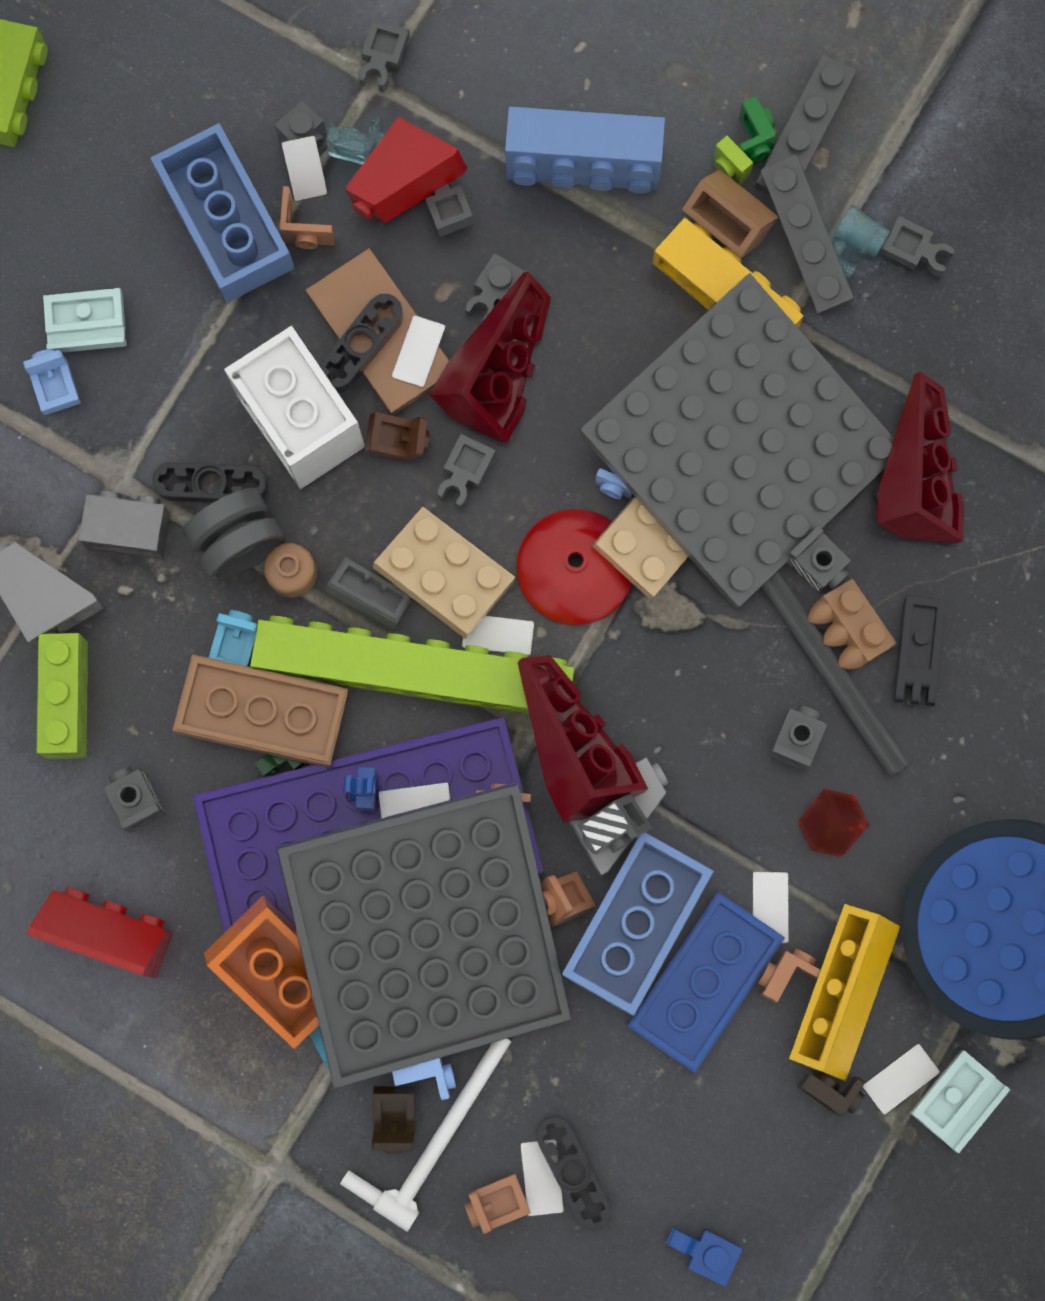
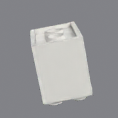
M292 326L224 369L237 397L300 489L365 448L357 420Z

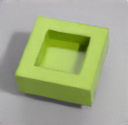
M728 135L716 144L713 158L715 168L722 170L741 185L750 177L753 162Z

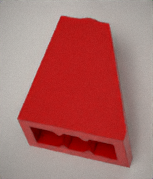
M398 117L346 186L345 190L353 202L351 205L352 209L358 215L367 220L373 217L386 224L435 193L434 191L462 176L468 168L457 148Z

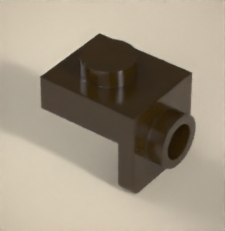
M374 1086L372 1150L384 1151L389 1154L413 1150L416 1131L415 1086Z

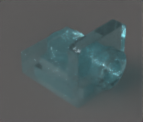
M373 116L367 136L352 127H342L339 129L330 126L326 139L329 156L363 164L387 133L383 132L381 118Z

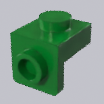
M755 96L742 102L739 118L750 140L738 146L753 164L766 159L771 154L777 136L773 129L775 122L767 106L762 107Z

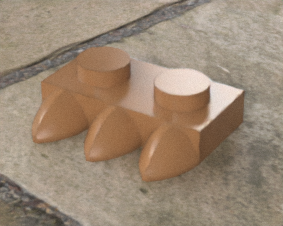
M853 578L822 596L809 611L807 621L810 623L827 624L832 622V625L828 627L824 634V645L838 647L847 644V647L839 657L838 666L840 668H860L897 644Z

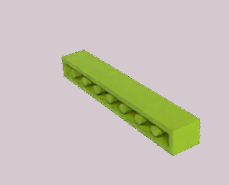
M270 616L269 621L258 620L250 665L252 668L332 685L529 714L517 663L521 658L528 657L527 654L506 651L504 657L489 655V649L473 645L465 646V651L449 649L450 644L448 642L433 639L426 640V645L410 643L411 638L408 636L392 633L387 634V638L383 639L371 637V631L361 628H348L347 633L332 631V625L321 622H309L308 627L293 625L294 620L282 616ZM553 658L573 682L574 667H568L566 660Z

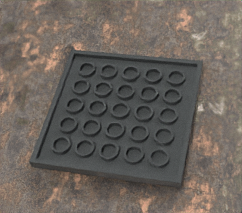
M751 273L744 276L577 431L734 608H739L790 559V552L818 525L823 528L885 469L894 441V437Z
M516 783L275 846L332 1084L335 1088L571 1020L520 790Z

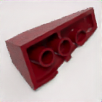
M523 272L447 363L430 393L431 398L452 420L502 443L508 442L524 413L527 399L523 398L522 395L526 378L533 376L535 365L530 363L535 342L541 340L551 296L530 272Z
M922 372L914 374L881 479L876 509L877 524L902 539L960 543L963 542L964 504L962 493L954 492L951 473L958 471L956 458L950 457L945 437L951 434L945 392L941 385Z
M552 656L521 658L517 663L546 789L563 823L588 819L619 798L629 794L634 798L647 791L648 787L629 751L622 743L616 747L602 729L606 723L599 714L593 717L579 701L581 692Z

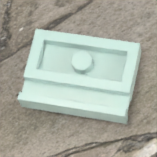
M120 288L43 296L47 349L60 350L64 353L127 346L123 292Z
M961 1050L910 1114L951 1147L954 1152L960 1153L1010 1089L996 1079L992 1073L966 1051Z

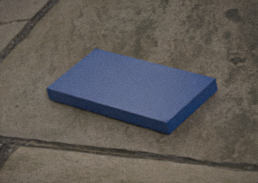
M717 892L627 1027L695 1073L785 937Z

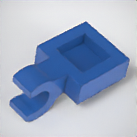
M359 767L358 777L344 776L343 793L349 794V801L356 802L355 808L358 812L375 813L378 772L375 768Z
M672 1227L666 1243L672 1248L691 1256L686 1266L688 1269L726 1287L743 1250L742 1247L703 1229L699 1240Z

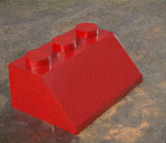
M70 887L66 888L64 894L54 890L51 892L26 935L152 978H157L173 932L163 929L164 920L142 913L139 921L125 916L127 907L107 900L104 901L102 907L88 903L90 894Z

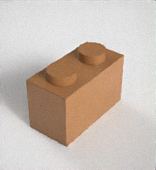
M720 169L699 182L682 208L687 215L740 258L761 244L779 218L773 211Z

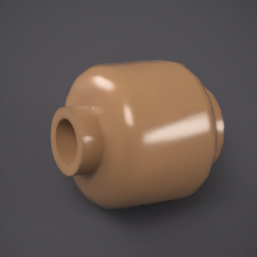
M285 543L273 548L267 555L264 563V575L270 587L277 594L287 598H297L308 593L315 585L317 566L310 552L303 546L295 543Z

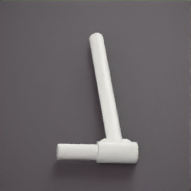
M506 1038L491 1043L399 1191L393 1189L382 1192L350 1170H348L340 1185L374 1206V1211L408 1232L420 1213L418 1212L417 1203L413 1201L414 1197L512 1041Z

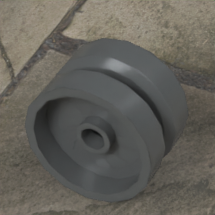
M246 488L220 498L194 515L184 526L182 532L194 552H204L200 563L212 582L227 580L250 570L266 560L267 555L272 549L284 544L286 540L275 518H264L269 508L257 488Z

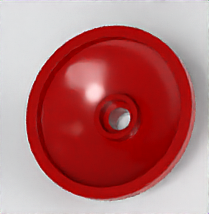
M567 509L546 516L529 530L519 548L516 564L517 578L527 602L539 614L551 621L564 625H587L604 619L622 604L632 583L592 547L594 542L612 523L611 520L593 511ZM577 555L583 559V564L575 568L569 565L568 559L571 556Z

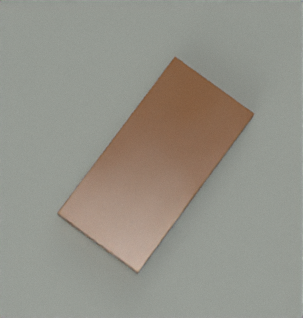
M370 248L306 289L308 297L338 340L373 297L379 294L395 296L402 306L403 321L362 374L392 416L433 390L449 362L439 346L424 387L392 377L412 318L417 316V314ZM391 306L386 310L380 307L377 309L379 319L372 328L379 336L382 334L378 331L377 326L384 317L393 318ZM358 334L352 338L350 347L355 352L363 353L371 348L373 340L366 334Z
M192 654L172 731L178 735L331 768L349 689Z

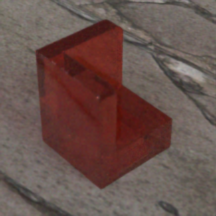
M824 789L799 819L800 828L812 851L840 857L850 849L870 825L854 795Z

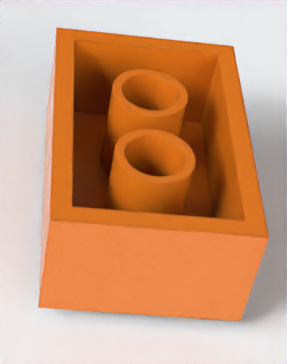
M262 896L204 952L206 965L295 1049L318 1026V1021L295 926Z

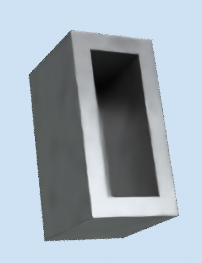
M99 491L98 496L86 494L79 541L86 549L163 559L171 513L165 505L161 504L160 499L138 496L137 501L122 499L123 496L121 494L111 491Z

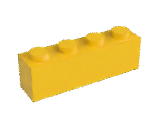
M684 218L654 251L653 264L706 309L709 310L744 276L751 273L798 328L800 327L804 315L800 313L801 309L798 304L790 297L785 295L781 297L773 291L766 277L757 271L750 272L741 264L742 261L737 254L728 247L721 248L712 240L711 233L699 223L695 222L692 224L688 219Z
M844 904L789 1057L790 1060L846 1081L901 926L879 914Z

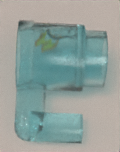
M855 205L850 207L832 239L848 279L852 276L857 265L841 257L845 247L849 246L863 255L866 252L876 258L891 230L882 226L881 221L861 211Z

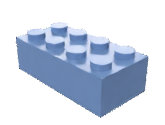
M509 107L505 146L506 179L513 180L514 183L523 186H531L536 184V182L551 183L557 188L564 189L572 188L574 185L590 186L591 189L596 191H609L612 188H626L636 194H646L651 190L658 191L662 165L665 117Z
M220 123L150 157L163 186L226 304L295 269L284 241Z
M647 833L640 835L564 969L562 977L625 1013L634 1016L714 871Z

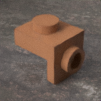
M577 871L558 879L555 875L546 877L541 883L551 928L587 914L596 906Z
M795 949L793 954L788 951L782 952L776 965L769 962L758 981V984L764 987L760 996L772 1003H777L795 969L812 979H818L821 970L814 966L817 960L799 949Z
M516 1173L469 1192L468 1195L471 1202L464 1204L472 1227L481 1226L483 1234L531 1213Z

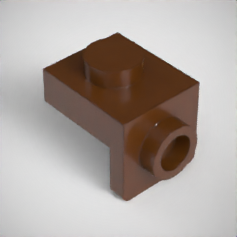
M379 412L370 414L365 453L404 462L421 457L426 451L430 439L429 431L426 430L427 418L417 417L413 420H408Z

